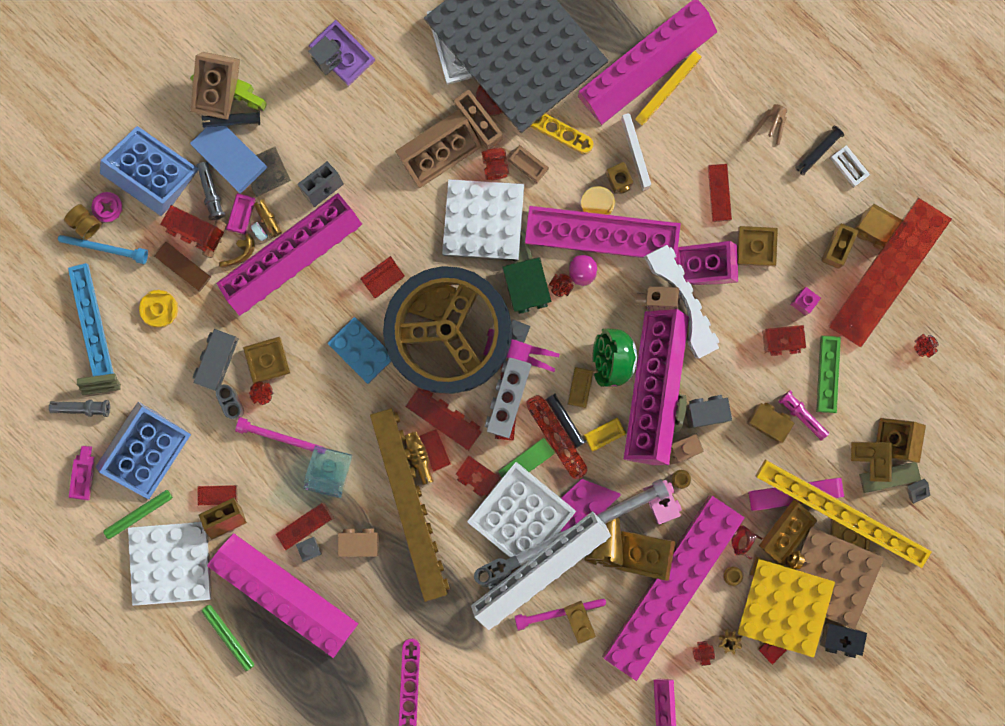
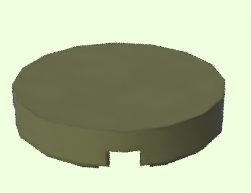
M682 394L678 395L674 432L680 433L686 412L687 398L686 395Z

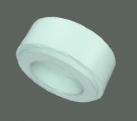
M258 222L251 225L253 233L260 241L268 238L267 233Z

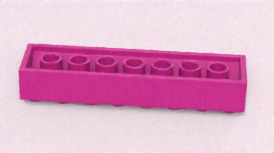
M692 0L579 90L578 98L601 126L717 33V29L707 9L699 0Z
M337 193L216 284L227 302L240 316L249 311L256 303L264 300L271 292L280 288L287 280L296 276L299 271L309 266L318 257L324 255L334 245L340 243L350 233L355 232L363 224L341 195Z
M678 309L645 311L624 460L649 465H669L689 316Z
M235 533L222 545L207 565L211 570L332 658L337 655L359 624Z

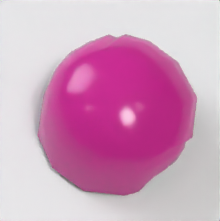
M587 255L574 257L569 264L570 279L580 286L590 285L595 280L597 264L593 258Z

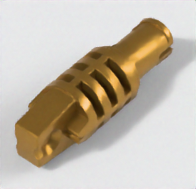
M412 432L405 435L411 462L414 468L418 470L422 485L427 484L426 477L429 483L433 482L434 479L428 466L430 461L418 433Z

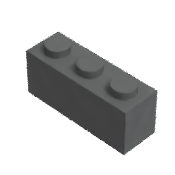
M217 329L210 332L207 338V349L203 350L200 356V361H202L200 367L194 371L193 379L195 380L193 383L216 391L222 385L239 338Z

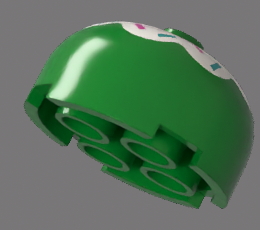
M602 329L601 335L597 334L595 338L592 363L595 362L597 373L594 376L601 387L621 386L628 382L634 374L637 364L636 346L632 338L622 330Z

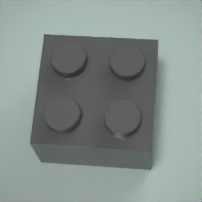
M722 395L709 397L708 401L705 402L703 398L689 401V405H686L689 428L732 421L728 398H723Z

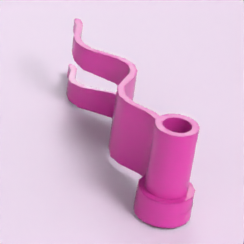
M490 328L483 355L486 356L490 351L494 338V329ZM511 339V345L506 358L511 357L530 363L532 366L555 372V368L529 356V354L559 357V353Z

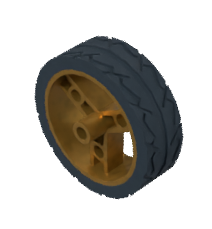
M441 266L424 270L410 277L400 286L389 302L384 318L383 337L387 353L394 367L405 379L419 388L434 393L455 394L470 391L486 383L498 372L506 360L511 345L512 324L509 310L502 296L487 280L475 272L463 268ZM444 285H459L441 321L405 323L410 307L426 291ZM478 294L490 308L494 320L493 344L482 362L460 331ZM463 299L466 301V307L459 310L456 304L459 300ZM453 311L461 314L457 324L448 320ZM436 326V333L439 337H429L428 328ZM451 326V333L446 335V329ZM421 327L424 330V335L421 338H417L415 331ZM459 337L463 345L455 350L449 341H455ZM443 341L465 374L452 378H441L431 375L413 361L406 344ZM464 349L469 351V358L467 360L460 358V352Z

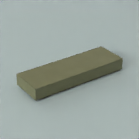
M915 462L893 466L891 482L870 481V472L859 474L864 493L921 480L918 464Z

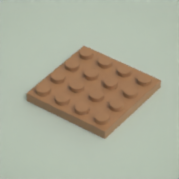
M811 527L800 551V554L805 557L804 564L800 569L795 570L835 581L826 618L855 630L884 557Z

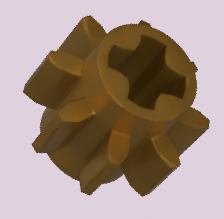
M726 629L725 636L719 635V639L723 642H720L718 647L724 648V654L727 652L735 654L736 648H742V645L738 643L742 640V636H737L736 630L729 632ZM727 639H730L731 642L734 641L733 645H731L730 642H727Z

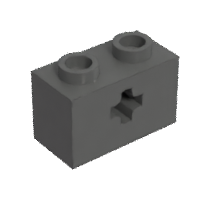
M326 161L297 185L304 197L313 207H316L343 186L344 183L338 172Z

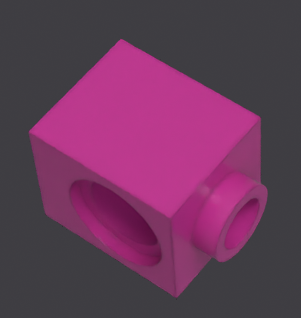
M804 287L790 305L806 316L812 312L821 297L807 287Z

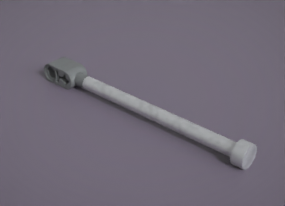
M659 479L652 483L654 487L597 514V516L606 524L658 497L660 500H663L670 495L662 479ZM569 529L507 560L499 558L478 568L474 573L475 581L482 587H489L507 578L513 569L527 563ZM501 564L504 566V572L502 573L499 571ZM487 572L489 574L488 580L481 582L480 575Z

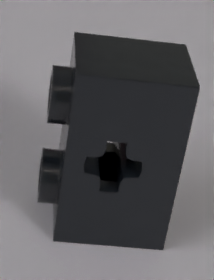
M825 622L820 645L825 647L827 652L837 654L838 650L845 652V656L856 658V655L863 656L867 633ZM840 639L847 640L846 643H840Z

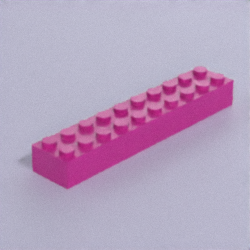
M708 496L674 547L669 581L656 578L652 580L602 657L635 681L638 680L745 517L714 496Z

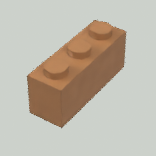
M469 89L453 100L454 107L466 117L474 133L487 150H490L503 140L502 132Z

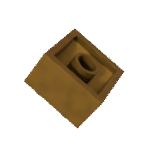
M873 204L863 212L854 229L858 230V238L872 242L873 246L877 249L887 250L893 245L908 222Z
M880 418L876 442L892 443V459L920 463L926 425L914 421Z

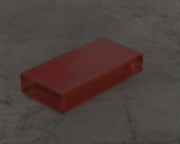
M437 429L419 436L425 446L433 472L451 465Z
M237 485L198 486V506L219 505L232 498H235L238 502Z

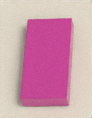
M239 193L236 194L226 230L242 235L246 234L254 208L253 204L256 201L255 198Z

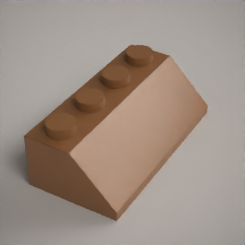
M457 110L395 152L418 188H421L482 146L466 117Z

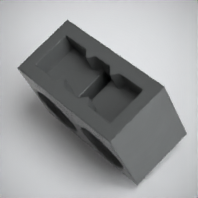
M326 36L308 51L313 62L325 75L343 61L340 56L342 52L338 44L333 39L329 40Z

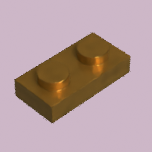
M582 600L564 607L578 644L596 637Z

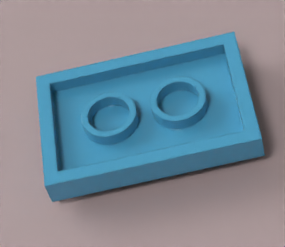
M356 317L327 343L367 384L391 362L386 348Z

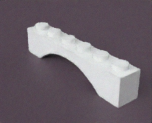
M665 245L645 255L644 258L653 274L663 278L673 287L679 288L680 296L689 316L687 343L694 357L699 359L719 349L718 337L715 333H711L709 329L711 324L708 318L702 315L700 311L702 306L698 299H694L692 295L693 288L689 282L685 281L683 277L685 275L684 270L680 264L677 265L674 259L676 254L672 247L669 248L668 245Z

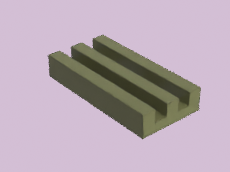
M115 373L77 379V386H79L82 395L121 389V384Z

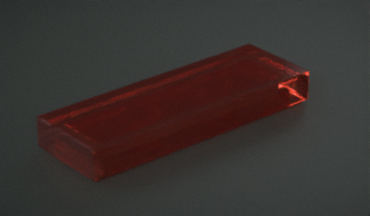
M727 164L708 165L712 222L731 221Z

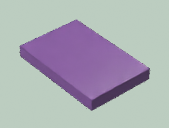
M337 20L331 23L309 45L312 48L325 36L329 40L333 39L338 44L342 52L340 56L343 61L333 71L348 86L375 62V58Z

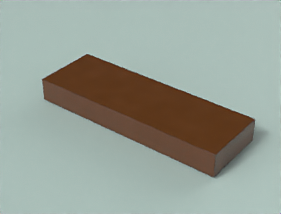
M167 242L163 244L154 256L199 292L211 279L209 274Z

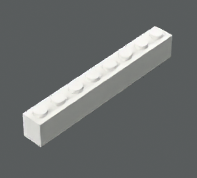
M592 511L472 604L471 608L474 617L488 630L498 625L500 621L528 602L534 595L559 578L561 574L573 567L586 555H589L600 544L606 542L611 537L607 526Z

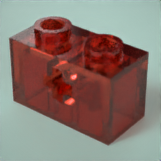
M804 325L769 328L762 331L764 352L770 353L771 356L782 355L784 351H789V354H799L801 350L806 348ZM784 338L785 340H788V343H781L780 340Z
M471 456L466 458L456 473L458 476L457 480L465 486L468 484L473 486V492L480 497H483V495L488 496L501 478ZM478 472H480V477L483 480L481 482L477 481L476 483H474V478L472 477V474H478Z

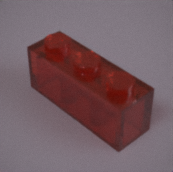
M170 205L160 224L166 228L165 232L173 237L179 235L181 236L180 240L187 244L194 242L196 243L195 247L204 252L207 249L214 252L224 234V231L173 205Z

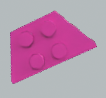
M581 479L561 497L562 500L576 510L575 514L561 529V532L576 525L592 511L596 515L605 511L621 494Z

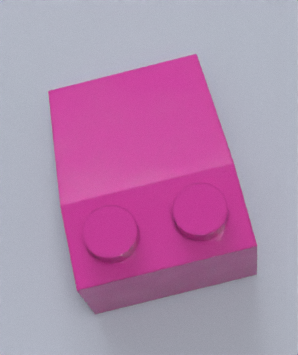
M724 241L678 247L676 263L682 266L685 273L683 277L686 282H689L691 285L738 283L737 245L733 242Z

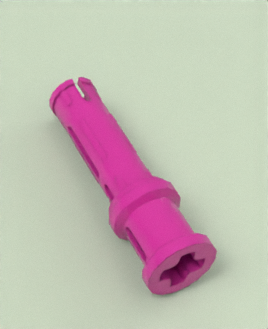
M791 390L787 391L778 402L783 404L790 411L791 415H796L820 441L825 439L829 435V431L804 408V403L802 401L799 402L792 395L793 392Z

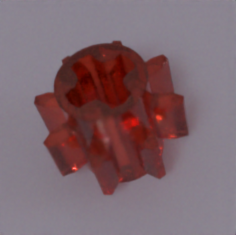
M564 273L559 274V276L555 274L549 283V286L552 287L551 292L558 297L568 296L574 287L571 284V277Z
M922 334L915 340L916 345H914V349L921 357L926 355L930 358L938 351L936 348L939 346L938 341L932 335L926 337L925 334Z
M262 381L254 383L250 387L251 391L249 392L252 402L254 404L259 402L260 405L269 403L272 399L271 395L274 394L268 382L263 384Z
M706 641L697 642V647L693 648L695 662H700L701 666L711 665L710 660H715L713 645H708Z

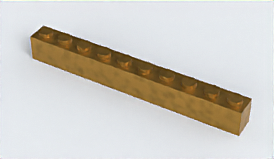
M393 408L370 414L424 602L446 596L448 594L447 590H450L447 578L443 579L441 573L444 571L442 560H438L436 553L439 552L436 541L432 542L430 534H433L431 523L426 522L425 515H428L425 504H421L419 498L422 496L420 486H416L414 478H417L414 466L410 467L408 461L411 459L408 448L405 449L403 441H406L404 431L399 430L398 423L401 422L398 411L394 412Z

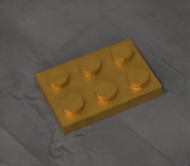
M793 500L766 537H764L759 547L777 563L784 566L789 554L796 550L808 534L810 528L818 520L799 502Z
M621 531L623 565L615 569L669 581L675 541Z

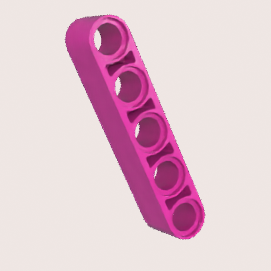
M841 477L808 482L835 498L845 497ZM775 487L748 492L751 511L789 506L793 500L802 504V502Z

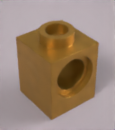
M624 162L606 170L605 174L614 193L620 192V194H623L631 189L633 180ZM623 176L625 182L617 183L615 177Z

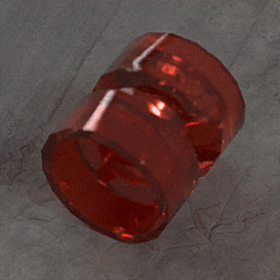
M493 148L481 152L483 164L486 165L484 169L486 180H498L509 176L508 164L504 163L507 160L505 148Z

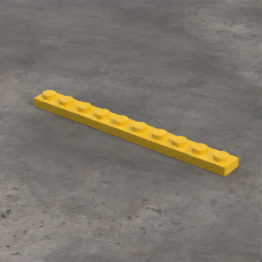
M766 459L755 475L758 479L920 568L924 566L932 551Z

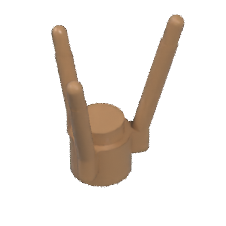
M774 104L772 109L767 110L766 115L752 131L747 141H751L770 117L769 120L772 122V126L768 136L771 137L776 125L780 124L776 142L777 145H780L784 123L787 119L785 116L787 109L784 106Z

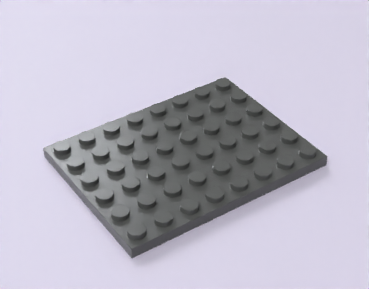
M445 0L424 17L426 23L520 133H523L608 63V59L557 0Z

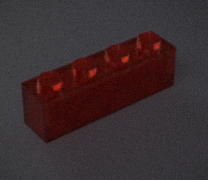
M418 388L405 407L470 451L482 433L479 430L481 426L472 420L468 423L463 419L465 415L458 410L451 411L448 409V403L442 399L437 401L432 398V392Z

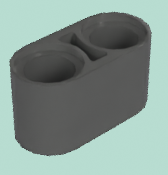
M220 385L216 389L215 394L224 415L229 419L238 420L244 415V408L236 390L229 385ZM228 388L230 390V396L224 399L222 397V391ZM232 406H237L238 413L235 416L230 414Z

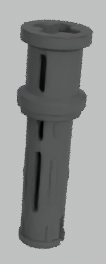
M198 163L197 168L206 196L204 204L207 205L210 214L208 218L209 220L221 219L226 215L222 211L220 204L221 197L216 193L209 163Z
M87 400L86 402L50 401L49 412L85 414L88 417L93 415L108 417L110 414L109 400H104L103 402H94L93 400Z

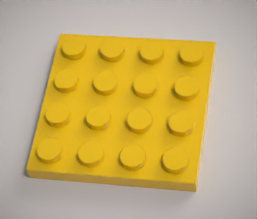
M758 559L737 634L814 658L835 581Z

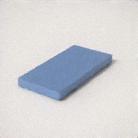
M226 126L206 127L190 143L240 194L267 168Z

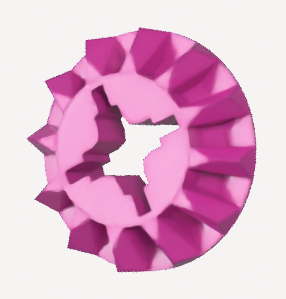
M111 192L98 194L91 206L93 215L104 223L113 222V220L119 218L120 213L123 211L121 200ZM102 202L107 205L111 203L110 208L113 212L107 210L104 212L105 207Z

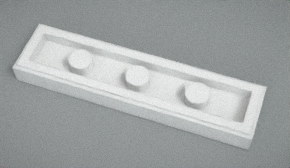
M629 113L624 114L621 118L641 188L644 191L651 186L650 178L631 115Z

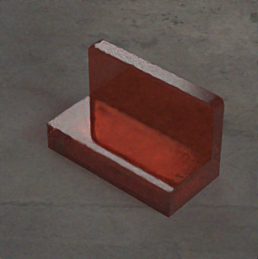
M389 256L361 277L360 280L372 296L377 298L402 280L405 275L393 258Z

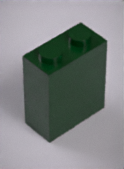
M540 257L502 266L514 312L518 311L519 314L529 312L531 307L537 306V309L548 307V303L552 301Z

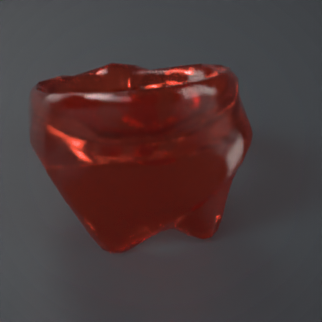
M740 525L731 539L735 555H743L752 560V557L745 553L749 551L756 538L760 540L763 538L744 525ZM747 535L746 546L743 549H739L740 539Z

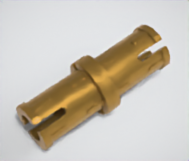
M259 200L262 208L258 202L254 203L253 206L261 217L260 221L262 224H265L271 238L276 237L273 229H275L279 236L282 231L274 219V214L269 211L265 200Z

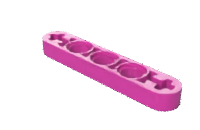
M415 638L407 639L402 647L399 726L406 723V717H402V714L406 716L414 715V718L410 717V725L417 726L420 643ZM410 642L417 646V649L413 650V656H417V659L412 657L405 659V655L409 656L410 650L406 646ZM407 662L415 663L416 670L414 672L406 671L405 664ZM407 681L413 682L415 684L414 691L407 692L404 689V684ZM406 701H411L414 704V709L410 712L405 711L403 708V704Z

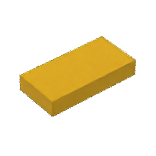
M617 417L583 436L593 452L626 435V432Z

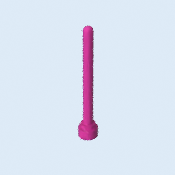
M240 417L238 419L235 432L241 434L251 432L319 454L326 453V448L251 425V422H248V419Z
M598 599L583 603L585 610L605 606L606 600ZM564 608L532 616H522V614L514 617L517 630L520 631L528 627V624L565 616L566 613Z

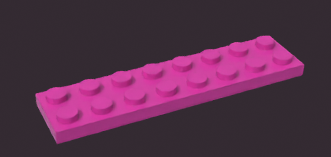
M529 206L525 244L644 258L645 255L668 245L669 248L672 247L676 254L674 259L677 261L681 223Z

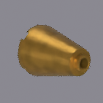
M616 518L605 524L611 537L595 548L589 555H586L585 562L593 565L598 563L602 564L603 567L620 568L623 565L620 519Z

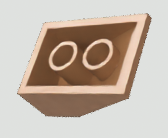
M201 52L195 56L190 112L222 119L229 118L238 80L240 59L208 52Z

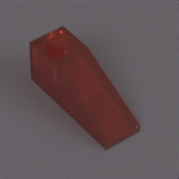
M321 503L275 535L284 549L288 550L335 518L326 504Z

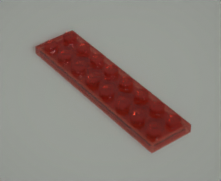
M918 197L828 327L857 346L862 347L952 218Z

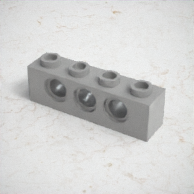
M509 357L508 361H504L501 372H504L503 380L499 379L496 390L499 393L497 398L493 397L490 409H493L492 416H487L484 426L488 428V433L509 439L531 368L530 363ZM509 375H517L519 378L518 382L510 384L507 381ZM506 392L513 395V400L510 403H505L502 400V395ZM499 411L507 413L505 421L497 420L496 414Z

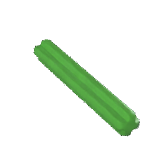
M168 490L160 493L103 531L105 537L111 539L170 501L173 498L172 494Z
M211 605L204 607L201 610L203 615L243 669L249 671L254 667V662Z

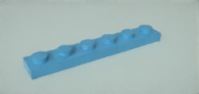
M85 263L69 267V276L92 375L114 374L89 264Z

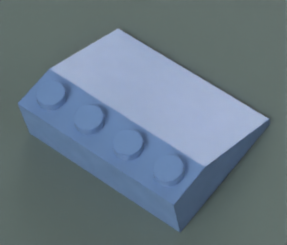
M138 126L100 161L101 175L160 216L175 203L198 171L196 166Z
M137 402L99 460L96 468L99 473L150 499L191 434L149 407Z

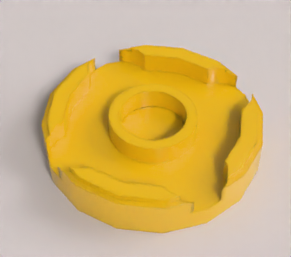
M150 291L140 301V317L151 327H166L177 317V302L166 291Z

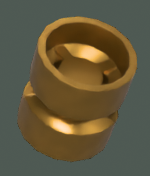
M82 204L73 207L64 218V222L72 229H76L75 232L83 240L91 238L101 227V222L94 215H90L89 210Z

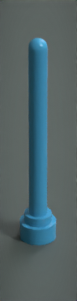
M65 235L58 236V241L61 243L130 257L136 263L145 264L148 259L147 249L129 250Z

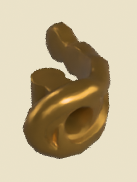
M249 233L245 234L246 240H238L236 242L240 249H245L244 253L234 259L219 262V267L225 268L246 261L252 255L255 243Z

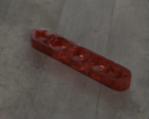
M534 395L529 398L526 403L529 412L569 475L574 479H580L586 475L588 470L585 462L544 398L540 395ZM544 416L549 419V425L544 422ZM554 433L559 435L560 441L555 439ZM564 449L569 451L570 457L565 455Z

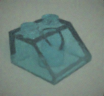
M315 446L305 475L304 489L341 498L352 455Z

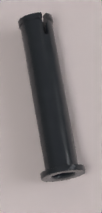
M259 110L252 113L229 114L228 119L201 115L202 121L210 120V122H202L203 128L246 124L260 125Z
M835 125L832 126V130L795 167L798 172L801 170L800 174L805 175L840 137H844L843 131Z
M556 393L545 399L575 446L574 449L586 443L587 440L584 441L556 396Z

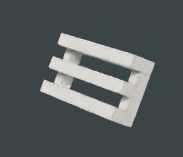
M847 145L830 158L853 188L870 175ZM843 152H845L848 158L860 171V173L863 175L862 177H860V175L856 172L854 167L848 162V160L842 154ZM845 166L849 169V171L853 174V176H854L857 180H855V179L852 177V175L848 172V170L845 168Z

